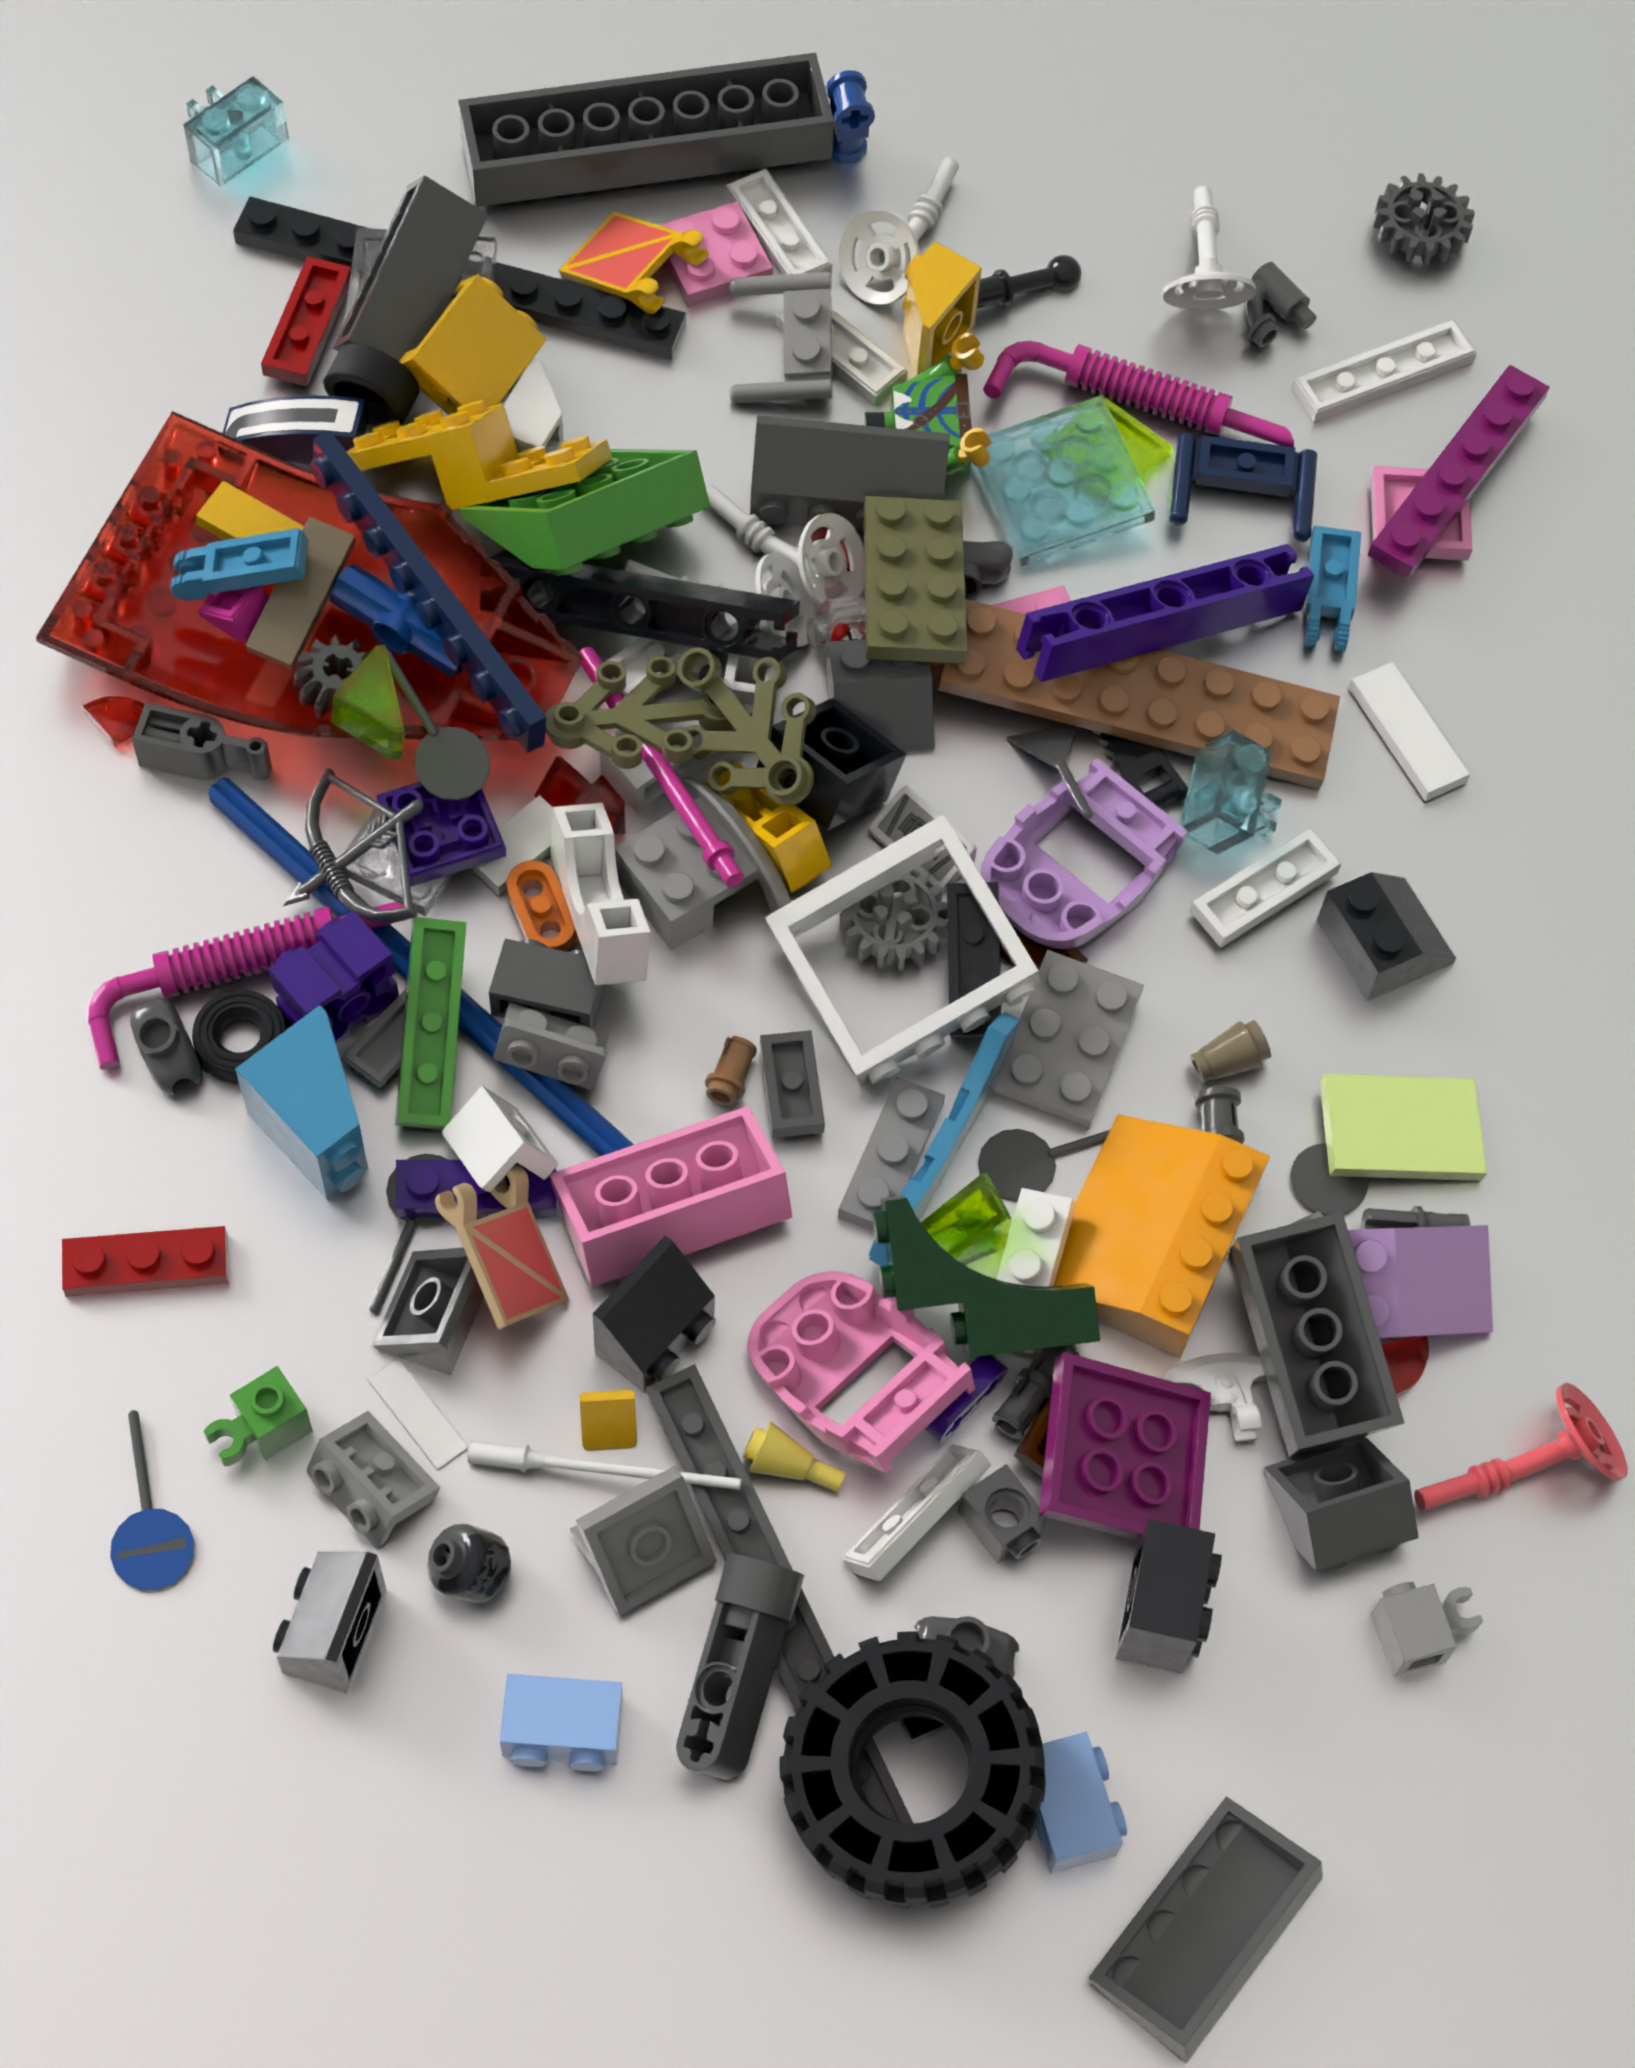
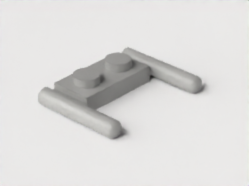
M817 272L733 278L730 281L729 289L734 296L784 294L785 382L735 384L729 391L731 401L734 403L832 398L831 273Z

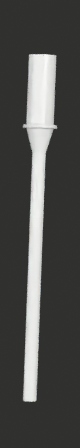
M471 1441L467 1456L468 1463L521 1469L523 1473L528 1469L552 1467L651 1479L666 1471L663 1469L546 1456L530 1449L529 1445L517 1447ZM680 1472L686 1484L740 1490L742 1485V1479Z

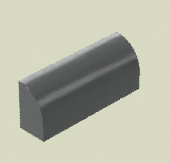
M425 175L409 184L333 349L339 352L342 346L352 343L367 345L381 350L399 361L406 352L417 348L444 313L489 214Z

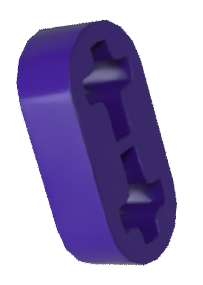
M993 1355L978 1356L969 1365L973 1375L975 1390L970 1394L964 1391L925 1428L939 1443H943L955 1433L994 1392L1006 1376L1008 1368Z

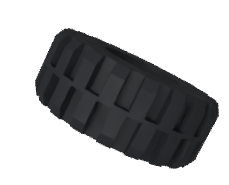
M918 1631L897 1632V1640L879 1643L877 1636L858 1643L859 1651L845 1659L839 1653L824 1665L826 1673L816 1684L812 1681L807 1683L798 1696L800 1706L795 1716L788 1717L783 1733V1738L786 1742L784 1756L780 1757L779 1763L780 1779L784 1786L785 1798L783 1799L785 1806L805 1847L816 1859L820 1867L833 1879L836 1878L847 1885L853 1893L868 1900L871 1897L887 1901L889 1906L898 1908H909L910 1904L928 1903L930 1908L948 1905L951 1898L967 1892L969 1896H972L988 1887L987 1881L1000 1871L1005 1873L1018 1859L1017 1853L1026 1840L1030 1841L1038 1823L1037 1816L1041 1802H1044L1046 1787L1045 1757L1039 1726L1032 1708H1029L1023 1698L1022 1690L1010 1674L1004 1675L995 1667L994 1659L977 1648L971 1652L960 1647L958 1639L941 1634L937 1635L936 1640L922 1639L919 1637ZM905 1718H929L948 1726L961 1740L969 1763L966 1787L957 1803L941 1816L921 1823H899L886 1818L876 1811L864 1796L859 1780L860 1757L869 1740L886 1725Z

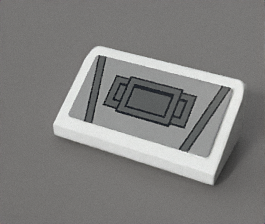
M904 786L870 825L868 833L886 848L941 815L908 786ZM952 825L975 863L976 846ZM947 851L912 870L917 876L924 872L929 873L928 886L941 885L943 892L947 889V884H953L961 877Z

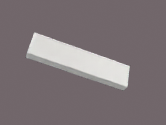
M1453 319L1294 378L1291 389L1312 422L1316 423L1474 363L1477 352Z

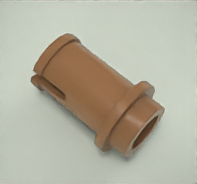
M732 1036V1039L730 1037L726 1038L714 1073L708 1074L705 1079L706 1095L709 1099L720 1105L732 1106L736 1100L744 1096L746 1090L743 1082L751 1061L757 1052V1048L752 1042L738 1036Z

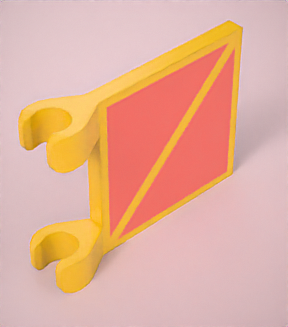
M614 211L559 269V273L562 278L628 299L643 311L654 314L665 303L663 297H658L654 294L659 289V285L656 280L650 277L673 252L688 263L698 266L709 256V251L699 247L704 237L697 230L692 229L681 233Z

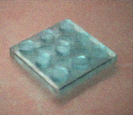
M1103 395L987 435L992 441L989 447H985L990 454V459L987 465L978 467V470L1021 567L1155 520V509Z

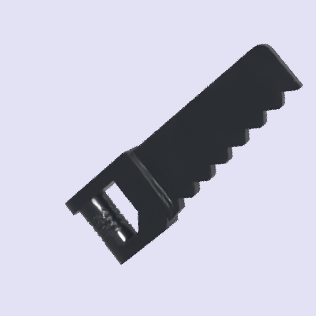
M1092 731L1094 734L1099 735V744L1106 747L1105 754L1112 758L1111 765L1118 768L1117 774L1156 806L1161 807L1175 799L1183 801L1190 797L1187 785L1159 749L1154 750L1150 745ZM1160 776L1164 783L1144 793L1140 785Z

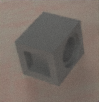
M1007 1464L962 1494L958 1513L997 1564L1011 1554L1015 1559L1022 1558L1042 1541L1040 1534L1042 1533L1046 1517L1039 1515V1505ZM1000 1509L1009 1510L1017 1516L1019 1524L1013 1527H1002L993 1520L991 1514Z

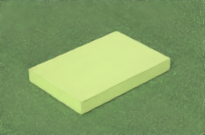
M1326 1073L1321 1078L1320 1089L1330 1176L1482 1181L1487 1174L1475 1079Z

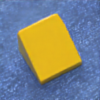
M616 1390L582 1392V1394H579L582 1446L585 1450L623 1449L636 1446L635 1391Z

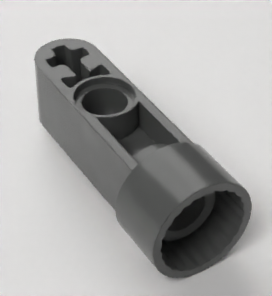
M728 1553L715 1597L717 1604L677 1738V1756L682 1765L687 1769L723 1780L735 1778L745 1769L749 1761L787 1624L792 1622L805 1575L773 1563ZM733 1683L732 1695L726 1702L728 1688Z

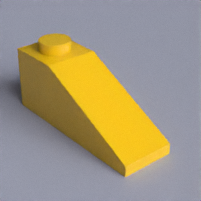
M738 762L732 764L737 768H744ZM729 770L724 771L720 775V786L729 782L731 777ZM708 780L705 781L704 783H702V784H705V785L710 786L709 783H708ZM739 788L733 794H721L744 818L761 841L776 865L786 889L791 893L809 884L815 877L832 867L816 821L794 804L784 805L776 802L768 795L766 789Z

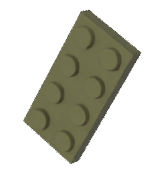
M865 496L863 516L866 659L965 664L967 630L962 501Z

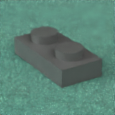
M812 1030L760 1035L759 1045L772 1138L824 1133L825 1121Z

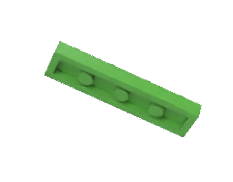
M414 917L412 921L395 1125L443 1130L450 1122L467 922Z

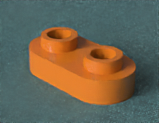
M534 860L516 865L507 877V894L524 938L539 941L548 948L567 952L575 942L576 929L562 887L554 870L549 865ZM529 889L541 891L539 895L534 897L525 894ZM548 930H554L559 933L555 938H545L542 936Z

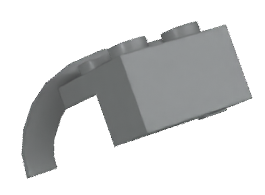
M681 778V781L719 838L729 842L735 852L733 859L744 874V880L738 886L728 888L718 872L707 867L702 858L704 851L677 810L616 845L615 857L620 885L631 899H639L646 919L671 951L712 927L714 905L757 879L763 889L771 913L791 902L776 865L744 818L718 791L708 785L686 778Z

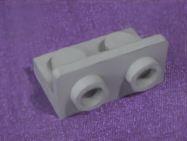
M509 1002L493 1060L593 1091L607 1053L605 1048L609 1033Z
M369 1411L320 1438L307 1467V1473L312 1478L317 1489L323 1494L328 1495L348 1517L353 1528L359 1533L364 1534L375 1547H379L387 1542L394 1525L434 1501L440 1489V1486Z

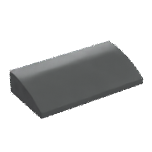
M1226 1796L1090 1974L1089 1981L1133 2021L1184 2061L1188 2062L1323 1879L1322 1861Z

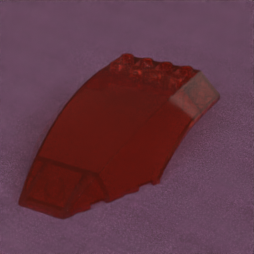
M172 411L37 634L36 642L162 698L207 714L258 728L294 735L324 738L422 740L429 733L381 656V651L387 648L375 638L371 627L334 605L329 599L302 652L311 653V645L315 639L326 646H330L331 639L335 634L341 641L340 645L344 646L357 639L360 644L359 653L372 651L375 658L374 668L379 669L380 685L375 689L377 690V695L372 706L363 705V713L358 719L347 711L344 712L343 720L339 724L333 717L334 713L326 712L325 715L317 719L314 714L315 705L302 707L299 701L300 690H297L293 683L294 673L299 669L297 664L292 671L249 653L245 643L239 642L200 617L197 611L212 594H208L202 600L192 599L191 601L179 600L177 597L174 598L170 591L172 578H175V575H180L175 570V567H173L176 554L179 551H189L191 548L207 546V543L223 541V539L196 525L197 513L222 481L229 483L305 526L310 516L355 535L356 544L350 554L347 565L356 564L394 589L396 587L391 580L389 568L380 557L376 559L369 553L365 546L362 532L354 522L348 523L343 518L338 509L335 496L328 487L323 489L319 486L312 471L281 460ZM377 492L545 714L549 708L561 703L583 660V656L568 640L561 638L557 634L555 625L545 614L541 616L522 595V588L502 565L488 557L485 552V546L475 535L470 537L452 517V509L443 499L440 504ZM276 583L262 586L268 597H270ZM391 651L437 729L443 727L463 728L475 734L482 742H518L516 738L510 739L506 736L499 724L497 712L488 701L484 703L477 697L471 686L470 676L465 670H463L460 677L457 676L455 679H452L409 651L403 655Z

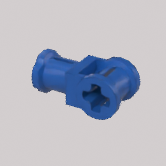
M855 70L837 73L830 78L826 85L834 119L832 159L838 160L842 164L859 162L862 156L866 154L867 141L865 138L869 137V126L875 119L873 106L866 101L865 97L867 89L865 77Z

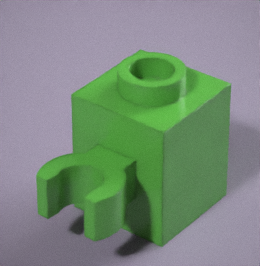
M278 1366L230 1394L237 1418L233 1420H216L210 1423L203 1431L209 1444L223 1436L233 1439L232 1445L218 1454L224 1466H230L240 1461L246 1452L247 1445L254 1442L266 1461L313 1432L306 1407Z

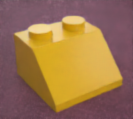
M936 241L933 242L923 255L917 254L911 260L905 272V279L908 281L907 294L902 303V309L905 310L903 333L914 377L929 369L945 356L951 355L954 340L961 334L970 333L975 326L982 267Z

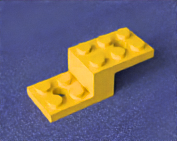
M484 400L459 406L456 413L444 417L441 410H436L419 415L414 418V423L404 426L400 425L399 420L377 425L371 428L372 433L354 438L355 446L346 451L360 471L431 455L449 511L580 482L612 458L607 439L590 443L588 436L567 440L560 444L562 449L548 453L545 446L530 448L518 453L504 404L486 407Z

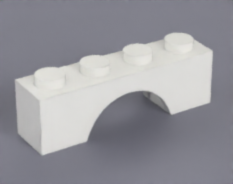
M603 802L553 807L550 856L595 986L646 980L651 932L639 899L624 900L616 866L614 832Z

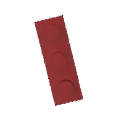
M306 257L261 362L263 376L308 386L353 280L350 266Z
M225 1226L62 1239V1290L66 1297L229 1284L228 1234Z

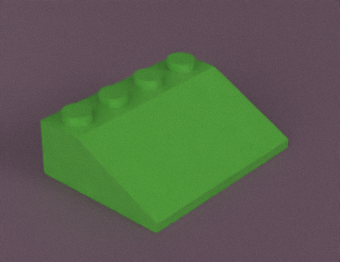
M610 449L612 458L580 482L464 507L460 511L464 520L530 567L535 569L554 570L555 575L560 576L583 569L582 562L587 559H604L617 555L621 552L620 545L627 542L641 543L657 537L656 530L664 526L673 528L691 523L694 520L692 514L710 507L697 450Z

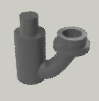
M1273 262L1265 263L1254 273L1251 280L1256 285V294L1252 299L1245 302L1250 326L1246 339L1251 344H1257L1260 348L1265 347L1276 338L1280 331V327L1276 324V318L1270 313L1264 315V300L1287 323L1296 321L1303 329H1307L1315 322L1317 316L1308 308L1310 299Z

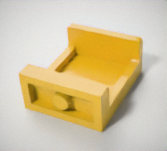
M479 274L460 282L456 287L457 296L418 347L406 352L399 360L416 378L419 389L447 415L456 413L459 406L478 400H484L486 407L498 405L547 340L537 330L536 322L528 314L511 306L503 298V292L499 286L493 281L481 277Z

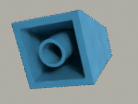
M319 1005L235 1068L247 1114L323 1197L328 1200L339 1191L343 1193L355 1187L363 1178L365 1170L368 1169L360 1124L327 1012Z

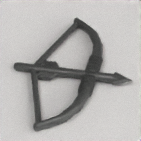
M326 768L306 805L305 833L310 847L309 852L320 871L303 884L299 882L283 906L308 900L312 892L327 882L336 899L340 900L351 912L354 910L362 918L373 922H388L416 917L417 911L412 905L404 824L423 810V802L421 800H414L401 811L395 813L336 777L332 769ZM331 783L383 814L377 820L368 824L366 837L338 858L335 857L328 843L323 840L319 827L320 805ZM397 838L404 908L380 910L365 904L354 893V888L343 869L371 848L383 850Z

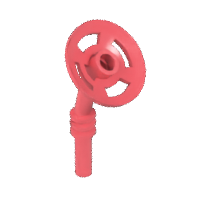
M1564 1383L1556 1390L1558 1412L1565 1428L1558 1433V1440L1504 1462L1496 1458L1490 1462H1483L1479 1466H1471L1467 1474L1415 1490L1414 1498L1421 1511L1474 1494L1479 1498L1488 1496V1494L1498 1493L1499 1490H1508L1513 1481L1570 1458L1577 1461L1582 1457L1604 1476L1613 1481H1620L1627 1476V1462L1615 1434L1597 1407L1576 1386ZM1565 1402H1566L1567 1404H1569L1570 1406H1572L1573 1408H1571V1407H1567V1408H1566Z

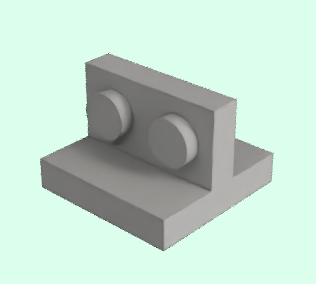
M675 1466L575 1520L577 1525L570 1529L576 1546L597 1571L611 1606L619 1616L717 1562L685 1480Z

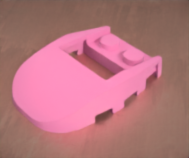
M830 1271L817 1273L800 1280L758 1317L748 1337L747 1350L752 1365L778 1399L822 1443L884 1473H887L892 1468L890 1461L964 1391L970 1394L975 1390L971 1368L965 1362L958 1367L949 1358L945 1341L932 1328L928 1330L915 1317L913 1309L898 1311L893 1307L891 1300L883 1299L881 1295L875 1292L873 1284L852 1274ZM893 1342L914 1357L842 1425L830 1420L820 1412L828 1402Z

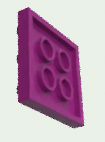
M1067 1352L1056 1357L1039 1515L1140 1541L1148 1519L1200 1530L1211 1392Z

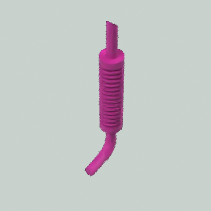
M1016 342L1006 347L1000 353L983 388L984 393L988 397L998 398L1013 369L1019 363L1038 362L1067 372L1065 385L1077 389L1082 385L1083 391L1087 392L1091 388V393L1095 395L1100 391V397L1103 398L1109 394L1108 399L1112 401L1118 397V403L1122 404L1126 400V405L1130 407L1135 403V409L1138 410L1144 406L1143 410L1147 413L1153 409L1152 414L1156 416L1159 412H1162L1161 417L1165 419L1168 415H1171L1170 421L1175 422L1179 418V424L1184 425L1188 421V427L1193 428L1194 424H1197L1196 429L1200 431L1203 427H1206L1205 433L1217 437L1220 436L1225 426L1280 446L1294 447L1293 437L1286 427L1231 409L1233 396L1219 392L1216 396L1213 389H1210L1207 393V388L1201 386L1200 390H1198V384L1192 383L1191 387H1189V381L1186 380L1180 384V378L1175 377L1172 381L1169 374H1166L1163 378L1160 371H1157L1154 375V369L1148 368L1145 372V366L1139 365L1138 369H1136V363L1131 362L1128 366L1125 359H1122L1119 363V358L1113 356L1110 360V354L1104 353L1101 357V351L1098 350L1092 354V348L1078 344L1074 353L1070 354L1040 342Z
M391 902L375 908L392 910L404 908V905ZM327 906L314 910V916H311L309 912H305V918L303 919L298 914L294 915V921L292 922L289 917L284 918V924H280V921L276 920L274 921V927H271L269 923L264 924L263 930L260 929L259 925L254 926V932L252 933L247 928L243 929L244 935H240V932L236 931L233 932V938H230L229 934L223 935L224 940L222 941L217 936L213 938V943L211 944L208 939L203 940V946H200L199 942L193 943V949H190L189 945H184L182 952H180L178 947L173 948V954L171 955L168 950L152 954L153 968L120 977L117 976L104 982L93 993L87 1007L88 1024L99 1068L108 1070L120 1065L110 1023V1011L117 1001L126 996L159 987L163 997L168 999L181 995V989L186 994L191 992L190 987L192 986L195 991L201 990L200 984H204L205 988L211 987L210 981H214L215 985L221 984V978H224L225 982H230L232 975L237 980L241 979V973L243 972L248 977L251 976V970H254L256 974L261 973V967L269 971L268 969L271 968V965L275 963L282 953L291 948H300L301 946H304L306 949L310 948L318 942L316 939L317 933L327 922L336 918L342 919L346 915L333 918L330 907ZM362 918L370 929L407 920L373 922Z

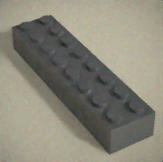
M816 53L458 100L461 139L476 207L832 159L834 119Z

